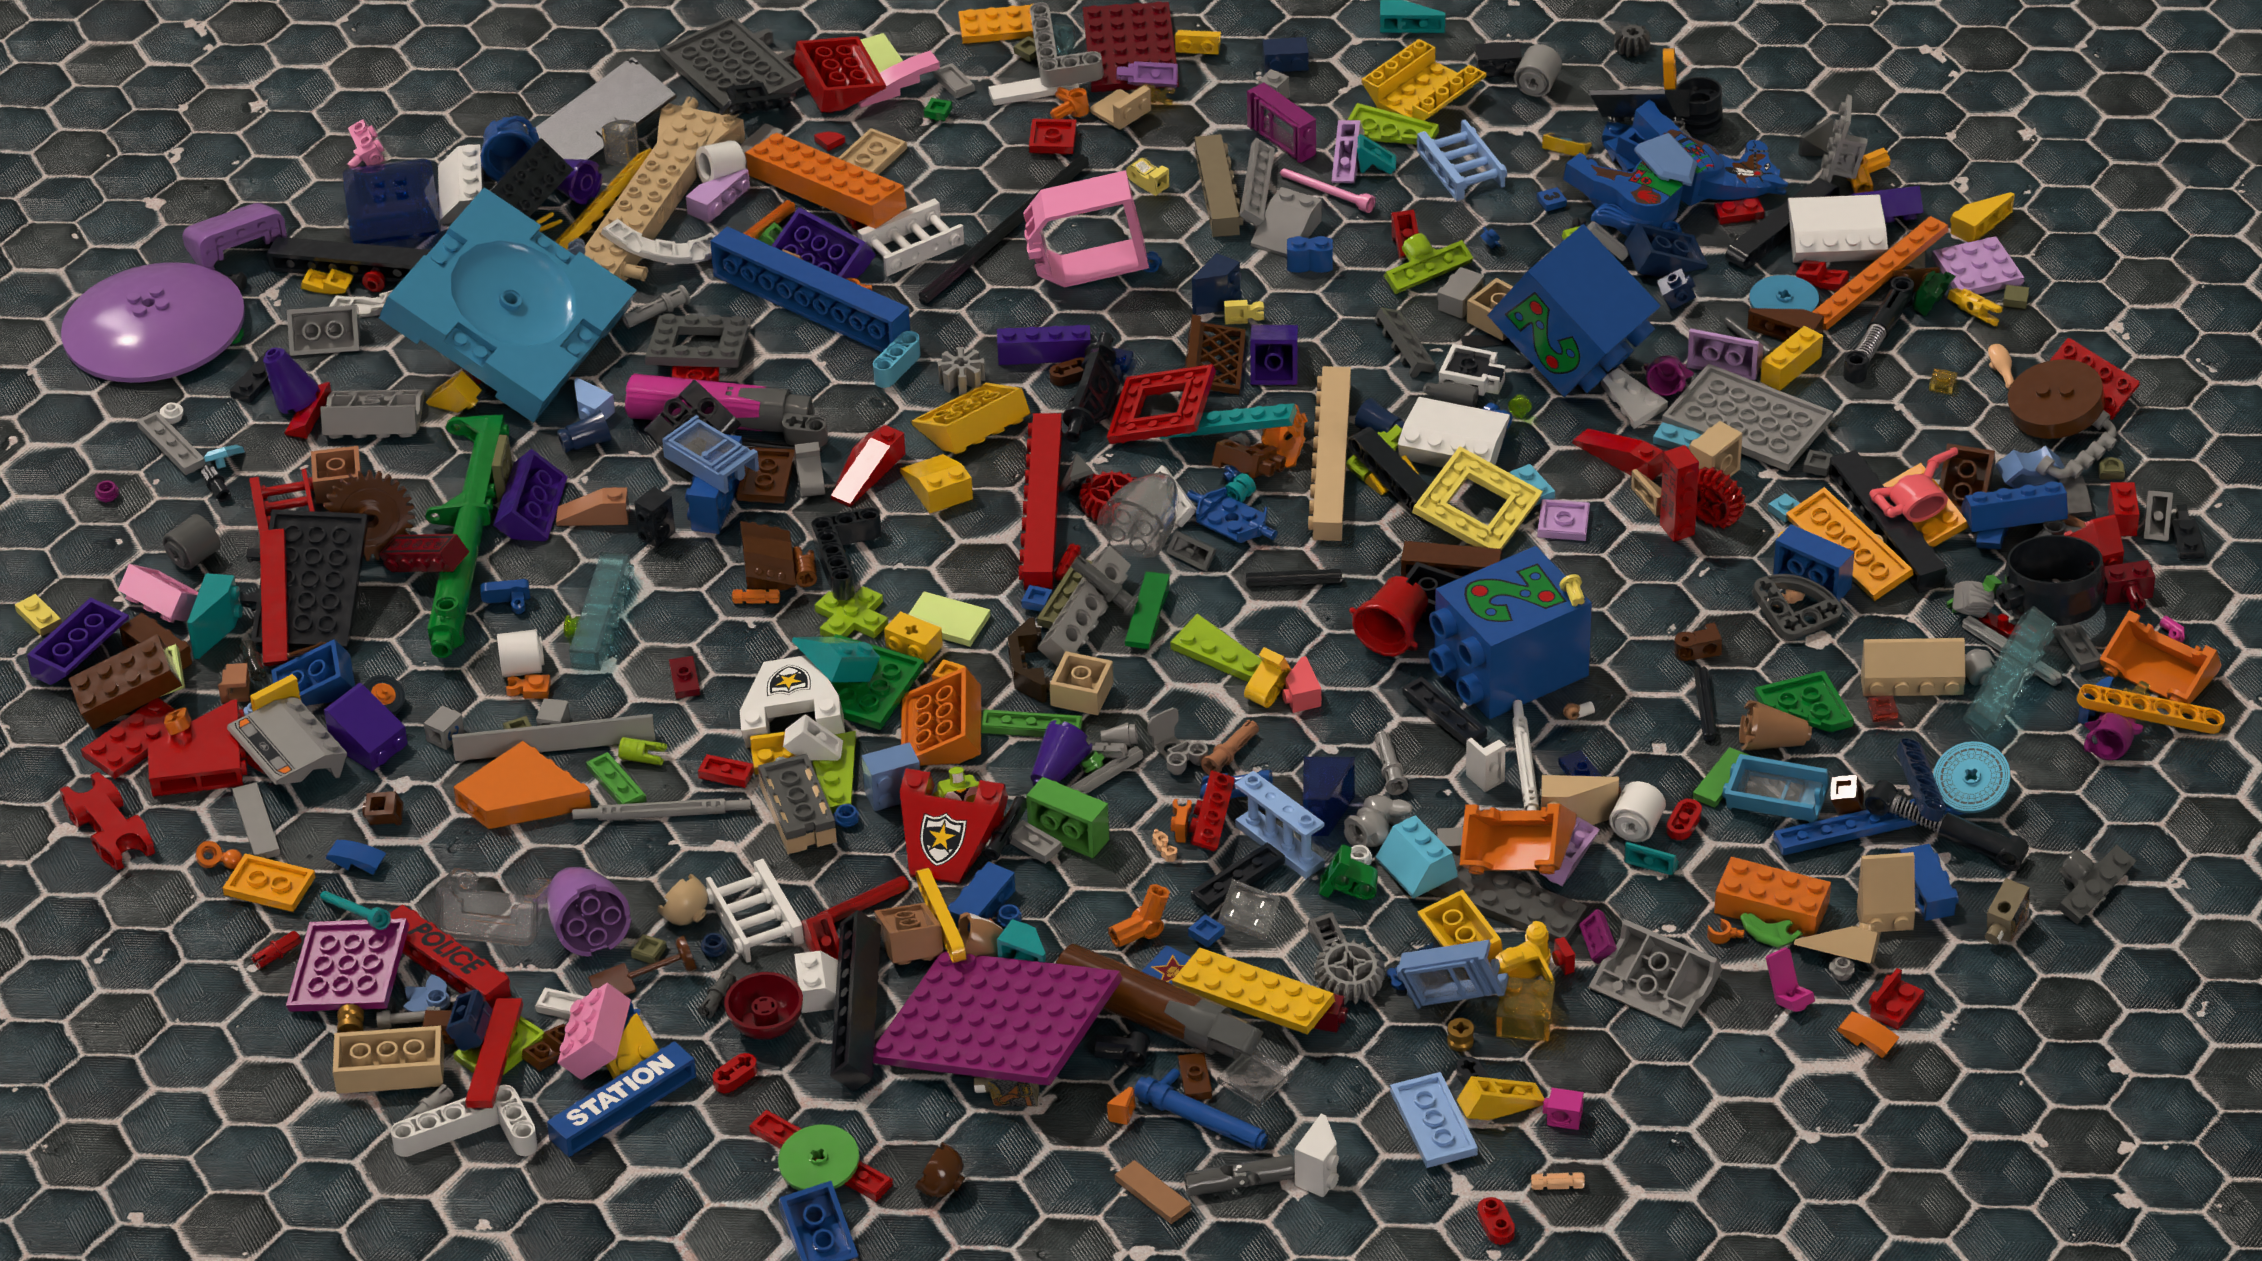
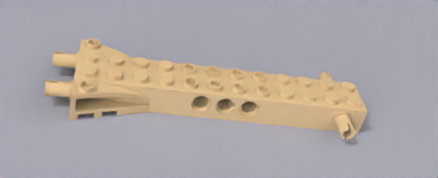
M687 97L682 106L668 103L661 108L656 145L585 245V255L624 282H626L628 277L645 281L648 268L637 265L642 257L632 254L609 241L601 234L602 229L616 219H619L628 227L641 233L642 237L654 240L698 176L695 162L697 149L700 146L730 140L740 144L745 141L743 119L736 118L739 114L730 116V114L721 115L698 110L696 108L699 103L694 97L692 99Z

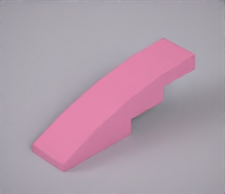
M927 51L889 67L880 73L886 84V89L857 104L862 108L901 96L900 88L919 83L920 75L940 69L939 61L931 51Z

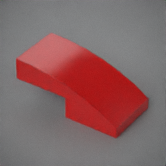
M1804 260L1796 272V277L1804 279L1816 287L1832 291L1840 290L1850 279L1848 271L1829 270L1826 267V263L1821 261Z

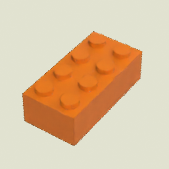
M1731 857L1715 892L1714 913L1741 920L1740 916L1743 913H1752L1765 923L1791 920L1794 924L1788 928L1789 933L1794 934L1797 930H1800L1803 933L1802 936L1805 937L1816 935L1829 906L1831 882Z

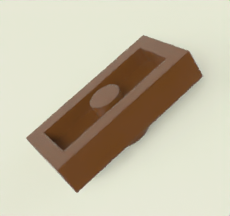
M1205 1054L1179 1055L1178 1065L1184 1095L1195 1100L1212 1099V1089Z

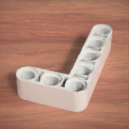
M510 1085L499 1086L493 1108H467L466 1098L399 1121L391 1128L394 1152L401 1157L420 1153L500 1124L516 1154L520 1156L532 1155L536 1152L538 1145L535 1126L516 1090Z

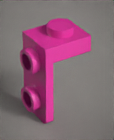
M1784 947L1766 956L1776 1004L1797 1012L1804 1010L1807 1005L1815 1002L1814 993L1798 985L1789 948Z

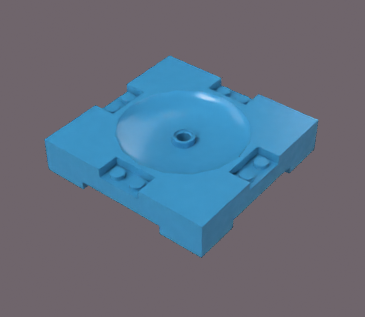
M484 187L448 227L446 234L426 256L424 255L388 295L379 319L414 343L418 344L422 340L496 390L495 397L534 423L600 340L607 336L622 318V315L627 312L637 290L580 251L575 256L539 231L541 228L540 224Z

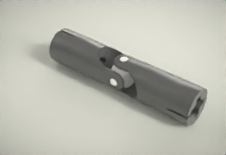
M1289 1154L1235 1165L1185 1172V1188L1188 1197L1239 1187L1294 1179L1295 1166L1292 1155ZM1246 1172H1252L1246 1177Z

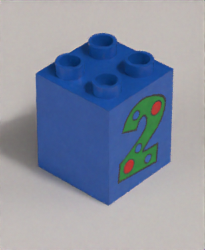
M1582 224L1529 269L1487 316L1558 392L1565 397L1578 385L1586 394L1590 392L1607 376V373L1600 366L1609 372L1612 368L1616 369L1635 351L1627 341L1636 348L1656 329L1648 319L1661 305L1595 235Z
M1537 546L1436 588L1435 611L1430 613L1429 616L1430 625L1435 634V648L1429 651L1431 666L1438 676L1443 677L1447 675L1456 684L1458 694L1466 705L1471 706L1475 704L1489 720L1512 710L1515 700H1521L1522 704H1526L1589 676L1592 602L1584 595V604H1578L1576 607L1572 606L1567 592L1562 591L1559 585L1560 581L1566 576Z

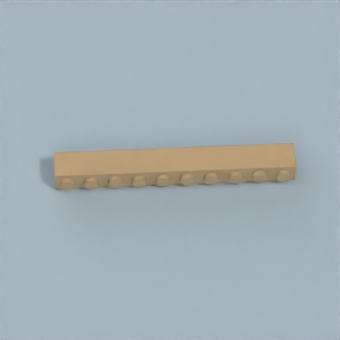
M1323 366L1322 376L1317 377V390L1321 391L1316 393V405L1320 406L1315 408V420H1319V422L1314 424V436L1318 437H1314L1313 451H1317V453L1312 455V467L1316 468H1312L1311 483L1315 484H1311L1310 498H1314V500L1309 502V514H1313V516L1308 518V530H1313V540L1342 541L1351 367Z

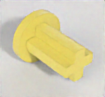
M1577 574L1564 577L1559 584L1561 590L1567 592L1572 606L1575 607L1585 602V597L1580 588L1582 579Z

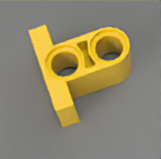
M1263 647L1259 654L1262 662L1249 680L1244 691V697L1265 708H1269L1285 686V678L1292 669L1284 656Z

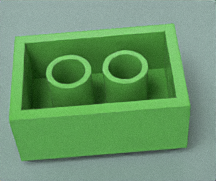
M1042 777L1026 795L1028 823L1059 840L1062 846L1094 858L1109 841L1108 803L1045 777Z

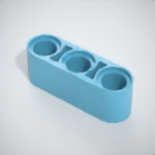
M914 331L901 333L874 360L873 372L876 386L881 388L891 387L920 358V339L918 333Z

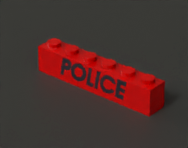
M403 904L390 913L391 919L406 918L410 924L402 953L433 975L443 979L451 988L460 994L474 989L479 990L484 997V1001H487L492 1009L494 1008L496 998H509L511 996L510 979L504 972H499L487 960L479 958L471 949L456 942L451 935L443 933L434 923L426 921L415 910H410Z

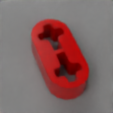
M741 1053L716 1069L712 1075L714 1089L719 1093H730L753 1078L757 1073V1062L754 1055Z

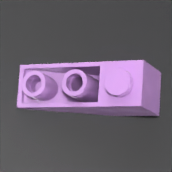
M744 169L698 185L686 196L687 213L710 223L750 188L748 170Z

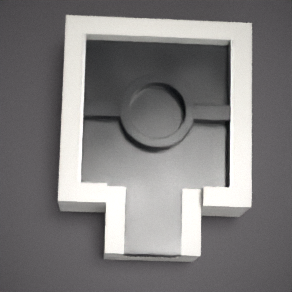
M1452 344L1439 371V383L1453 382L1477 387L1481 396H1484L1485 392L1499 394L1505 381V366L1497 364L1498 353Z

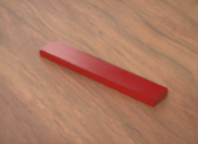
M284 528L260 531L264 666L283 665L289 662L287 657L289 645L286 533Z
M496 998L465 1100L467 1108H493L524 1006L522 998Z
M765 1110L749 1125L752 1134L780 1149L791 1135L801 1130V1128L768 1110ZM859 1161L856 1172L845 1185L877 1202L893 1186V1179Z

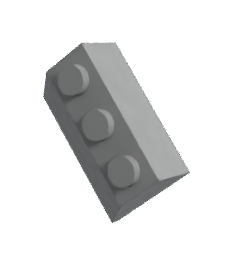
M357 305L287 310L290 356L360 351V318Z

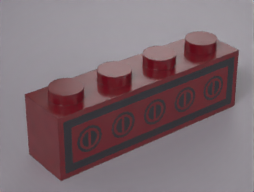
M457 534L395 535L379 553V556L384 561L385 567L391 572H453L467 556L469 550Z

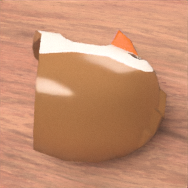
M967 912L960 914L958 932L962 938L966 955L998 957L997 938L1003 932V929L995 924L991 918L988 920ZM969 922H970V925H971V927H970V932L968 931V924H969Z

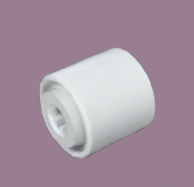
M730 140L700 146L697 149L696 169L703 183L746 169L743 150L736 141Z
M536 629L497 634L502 678L542 673V665H545L541 636H538Z
M1637 781L1627 784L1609 817L1613 831L1627 841L1644 842L1648 840L1666 807V800L1663 794L1649 783Z

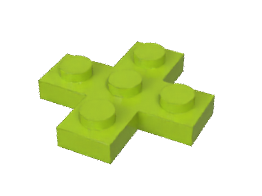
M862 586L851 599L837 600L833 597L832 592L828 591L815 604V612L829 618L820 627V635L834 637L835 634L847 637L856 630L871 638L877 637L889 624L888 617L874 611L883 603V595Z

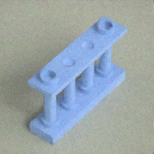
M1466 119L1461 120V133L1434 140L1430 138L1426 131L1417 133V152L1456 201L1465 199V189L1467 186L1489 179H1494L1501 188L1505 187V177H1507L1505 165L1499 162L1478 136L1475 128L1471 127ZM1462 141L1467 145L1445 153L1439 149ZM1474 154L1477 157L1476 159L1456 165L1449 162V160ZM1484 166L1487 170L1465 178L1459 174Z
M1255 771L1250 772L1235 782V787L1248 796V811L1235 819L1236 828L1261 846L1269 842L1285 855V864L1305 879L1325 867L1324 859L1311 850V835L1324 827L1323 821ZM1258 804L1266 809V816L1258 810ZM1276 817L1283 822V828L1276 824ZM1294 831L1301 835V842L1294 837Z

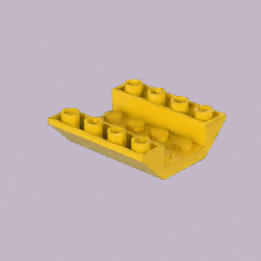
M1418 39L1362 78V84L1378 109L1426 120L1484 79L1486 73L1470 64L1457 73L1435 61L1436 47Z

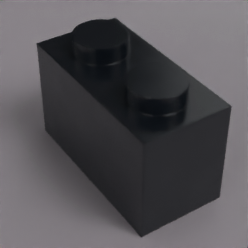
M1519 42L1475 44L1476 68L1485 72L1486 77L1515 75V71L1522 60Z

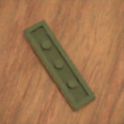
M1070 567L1037 617L1038 626L1050 629L1083 578L1073 568Z

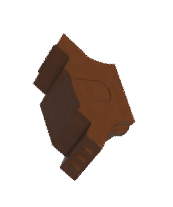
M740 521L747 589L787 590L791 587H796L790 531L780 529V527H769L765 524L758 525L755 522Z

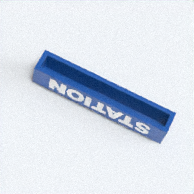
M675 1041L661 1048L657 1053L639 1062L630 1070L618 1075L614 1080L596 1089L587 1097L575 1102L571 1107L548 1120L549 1140L568 1157L572 1156L695 1078L694 1058Z

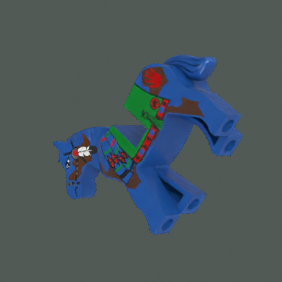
M1650 99L1636 109L1633 126L1618 138L1616 153L1637 164L1632 172L1598 166L1596 161L1593 159L1587 160L1584 154L1579 153L1566 163L1563 177L1564 181L1583 192L1597 208L1591 215V222L1595 221L1598 225L1615 227L1626 236L1630 235L1637 223L1660 228L1664 222L1673 221L1677 217L1680 200L1692 206L1708 198L1735 200L1757 197L1767 193L1785 195L1786 190L1783 187L1788 186V183L1779 177L1780 169H1777L1770 162L1768 147L1762 141L1750 140L1746 144L1745 153L1739 161L1733 160L1720 154L1710 144L1684 134L1671 119L1664 116L1657 109L1655 103ZM1670 133L1697 162L1692 186L1684 185L1682 181L1669 179V181L1659 179L1635 153V147L1642 142Z

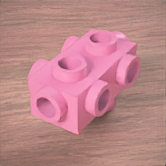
M361 120L348 127L357 147L353 151L355 156L347 163L349 168L354 170L363 161L371 169L385 161L382 154L384 148L379 139H375L378 137V134L372 125L368 127L367 123Z

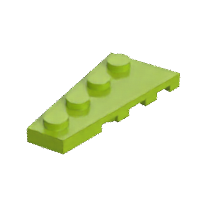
M1359 103L1356 104L1347 119L1360 120L1365 131V137L1375 142L1417 145V133L1426 131L1431 139H1435L1439 132V124Z
M1196 614L1170 642L1172 650L1249 682L1262 662L1261 658L1199 614Z
M856 731L834 734L843 740L841 758L838 761L811 760L814 772L832 814L836 812L840 805H852Z

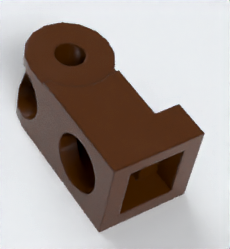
M1705 624L1704 630L1692 633H1678L1675 636L1674 643L1676 658L1682 661H1690L1722 655V638L1716 624Z

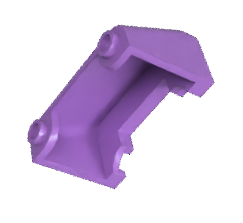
M259 202L188 226L183 232L184 247L196 264L215 270L214 264L218 259L220 261L224 260L223 250L260 237L263 238L266 245L274 242L276 237H287L285 221L281 213L277 209Z

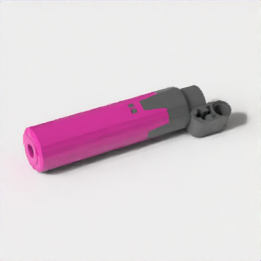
M644 374L632 375L626 387V414L633 419L654 420L664 410L665 403L669 399L676 398L695 379ZM696 380L741 423L738 429L783 433L784 440L789 445L819 442V447H822L828 442L826 421L823 417L814 416L812 396L792 394L789 389ZM682 400L691 409V407L684 400ZM708 407L704 414L713 412L714 407ZM681 408L673 410L672 415H678L681 412Z

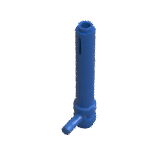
M1175 1068L1171 1069L1161 1081L1152 1077H1141L1135 1085L1134 1093L1138 1100L1145 1104L1152 1103V1107L1158 1110L1172 1112L1255 1150L1258 1148L1262 1150L1267 1144L1268 1135L1265 1134L1263 1129L1175 1091L1171 1085L1180 1077V1072Z

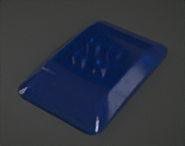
M428 159L348 168L343 172L350 238L353 243L371 244L432 236L441 231L432 163Z

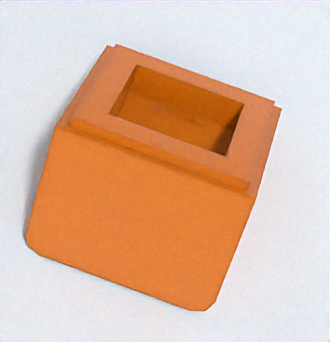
M1128 1087L1108 1102L1107 1112L1110 1122L1128 1125L1136 1107L1133 1087Z

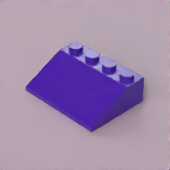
M798 207L772 244L773 247L779 250L784 249L797 254L804 261L844 279H856L864 273L876 255L863 240Z

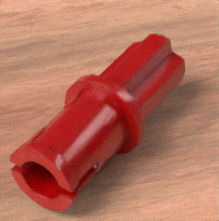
M291 931L277 941H270L269 946L251 955L253 963L257 962L258 964L255 966L261 970L277 958L282 959L285 953L302 943L300 935L296 931Z

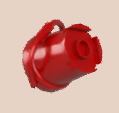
M1404 576L1389 578L1371 600L1362 603L1358 609L1353 607L1349 609L1350 615L1353 618L1352 626L1356 636L1363 645L1375 653L1383 656H1398L1405 653L1407 649L1411 651L1418 650V644L1414 641V630L1425 612L1428 598L1426 592L1419 584L1415 582L1412 586L1406 582L1409 578Z

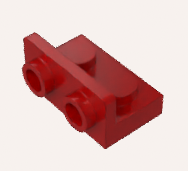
M1898 968L1895 969L1891 976L1887 975L1885 977L1882 987L1878 992L1874 991L1869 999V1005L1871 1006L1870 1018L1897 1030L1924 998V990L1901 980L1902 970Z

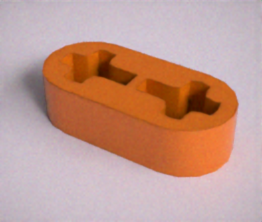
M187 708L177 709L165 717L164 724L169 735L182 732L190 726L191 717Z

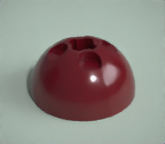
M758 972L736 981L727 991L724 1005L730 1022L739 1032L753 1039L769 1040L782 1036L795 1025L802 1011L803 994L799 985L786 975L775 972Z

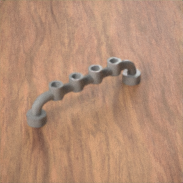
M2103 410L2100 417L2092 425L2098 430L2104 428L2107 432H2104L2097 441H2093L2085 451L2082 450L2074 460H2070L2065 468L2059 469L2053 466L2055 460L2046 455L2035 470L2042 476L2048 473L2056 478L2064 479L2071 476L2077 479L2084 469L2087 470L2093 464L2095 459L2098 461L2106 450L2109 452L2116 444L2117 440L2115 437L2117 431L2114 424L2109 420L2111 415Z

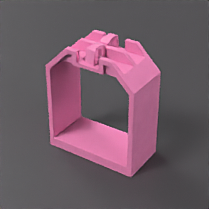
M1126 170L1040 190L1023 212L1026 222V230L1024 232L1029 259H1035V263H1037L1035 264V269L1039 277L1065 288L1149 268L1145 242ZM1123 204L1132 239L1064 255L1047 249L1042 229L1049 221Z

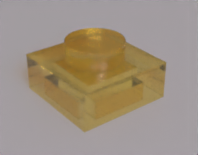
M1934 369L1929 383V390L1952 394L1958 373Z

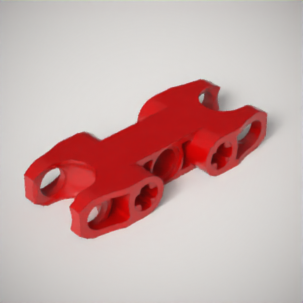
M99 772L90 775L93 788L87 792L77 793L71 790L69 786L59 789L69 819L76 827L86 823L91 825L96 834L90 837L95 851L105 863L115 870L124 868L121 854L127 850L137 849L146 856L155 853L154 843L144 821L139 815H134L128 819L118 810L124 806L120 792L109 779Z

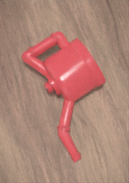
M1950 448V450L1929 459L1924 474L1906 475L1894 487L1872 489L1869 493L1871 500L1881 508L1885 516L1890 518L1903 514L1911 522H1920L1935 516L1946 506L1948 497L1932 481V478L1940 463L1958 454L1957 448ZM1884 497H1890L1896 506L1890 505Z

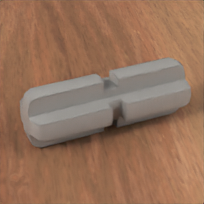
M1095 743L1091 750H1096L1098 754L1102 753L1104 758H1124L1125 755L1129 754L1127 745L1124 743Z

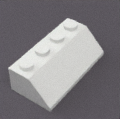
M480 144L458 146L438 165L440 224L453 223L484 188Z

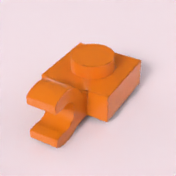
M1174 799L1172 806L1173 813L1176 816L1171 818V832H1175V842L1186 843L1188 819L1192 812V801L1188 800L1186 806H1179L1178 799Z

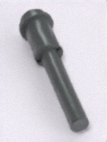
M1727 317L1724 320V324L1741 338L1758 341L1763 344V359L1776 349V347H1771L1762 338H1756L1731 317Z

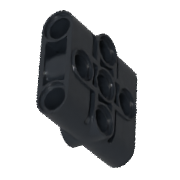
M693 380L676 398L669 399L665 403L664 410L644 428V431L663 449L662 439L696 415L703 422L727 435H732L741 426V423L702 385ZM682 400H684L691 407V409ZM708 407H714L713 412L704 414ZM681 408V412L678 415H672L673 410ZM666 417L674 426L668 423L664 418ZM700 438L685 446L699 456L702 454L694 445L702 452L706 448L704 446L705 441Z

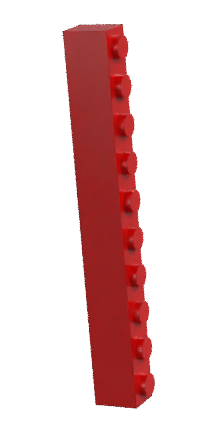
M1033 413V423H1028V437L1032 438H1027V453L1031 454H1026V468H1030V470H1025V484L1029 485H1024V500L1028 501H1023V516L1026 517H1022V531H1025V533H1021V548L1024 549H1020V564L1023 565H1019V580H1023L1024 590H1027L1029 585L1053 590L1062 445V414Z

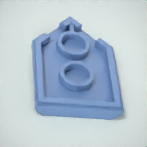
M1670 133L1642 142L1635 147V153L1659 179L1669 181V179L1682 181L1684 185L1692 186L1697 162Z

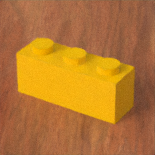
M1803 326L1762 360L1760 382L1776 390H1782L1822 357L1823 335Z

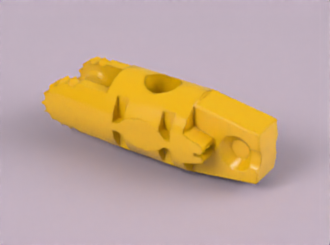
M1958 288L1949 290L1947 299L1956 303L1959 309L1997 327L1999 319L1989 314L1988 311L2001 313L2003 310L2002 306L1965 288L1963 290Z

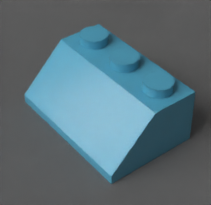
M1416 815L1394 825L1376 855V860L1413 899L1458 877L1453 853Z

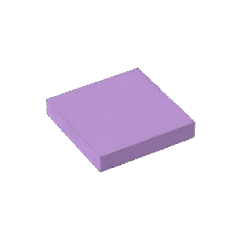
M1542 499L1537 537L1586 541L1590 503Z

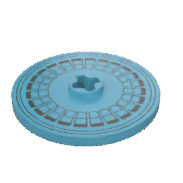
M1964 742L1953 746L1940 757L1933 773L1945 805L1962 813H1978L1995 806L2007 793L2011 780L2010 768L2004 755L1995 747L1983 742ZM1976 774L1977 779L1975 781L1973 779L1968 780L1967 775L1973 776Z

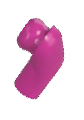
M2164 616L2159 625L2169 632L2168 637L2182 643L2185 639V628L2168 616Z

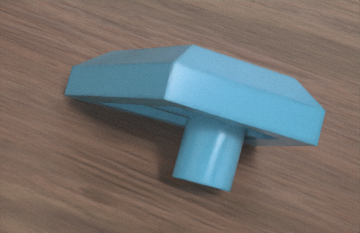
M232 445L209 451L204 456L205 462L215 461L217 469L226 467L224 458L244 453L245 451L242 446Z

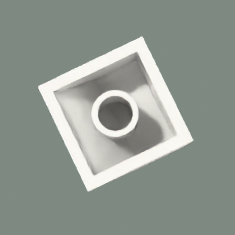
M822 951L794 954L797 984L803 994L801 1012L808 1013L835 1009L838 960Z
M1320 1114L1295 1148V1186L1323 1198L1329 1189H1333L1339 1179L1337 1174L1339 1160L1337 1143L1326 1115Z

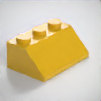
M1464 890L1454 893L1417 912L1420 919L1442 947L1490 940L1491 946L1487 957L1489 963L1491 959H1495L1503 951L1501 938Z

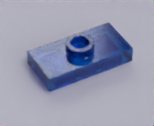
M1581 750L1559 758L1558 765L1567 776H1601Z

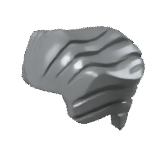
M1959 582L1954 587L1952 608L1965 615L1983 618L1994 606V591H1985L1981 582Z

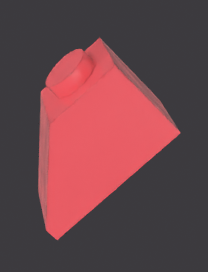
M1306 656L1300 658L1285 678V689L1282 690L1283 700L1285 704L1290 705L1293 713L1321 707V686Z

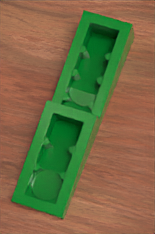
M1146 571L1138 596L1139 600L1136 603L1125 639V646L1150 648L1159 626V615L1169 593L1170 574Z

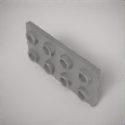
M1847 95L1845 102L1840 104L1838 115L1841 116L1839 120L1836 119L1834 122L1833 133L1835 134L1833 137H1829L1827 144L1828 155L1824 154L1822 158L1821 168L1823 170L1821 178L1830 183L1833 175L1856 179L1867 146L1866 138L1847 134L1851 123L1852 95Z

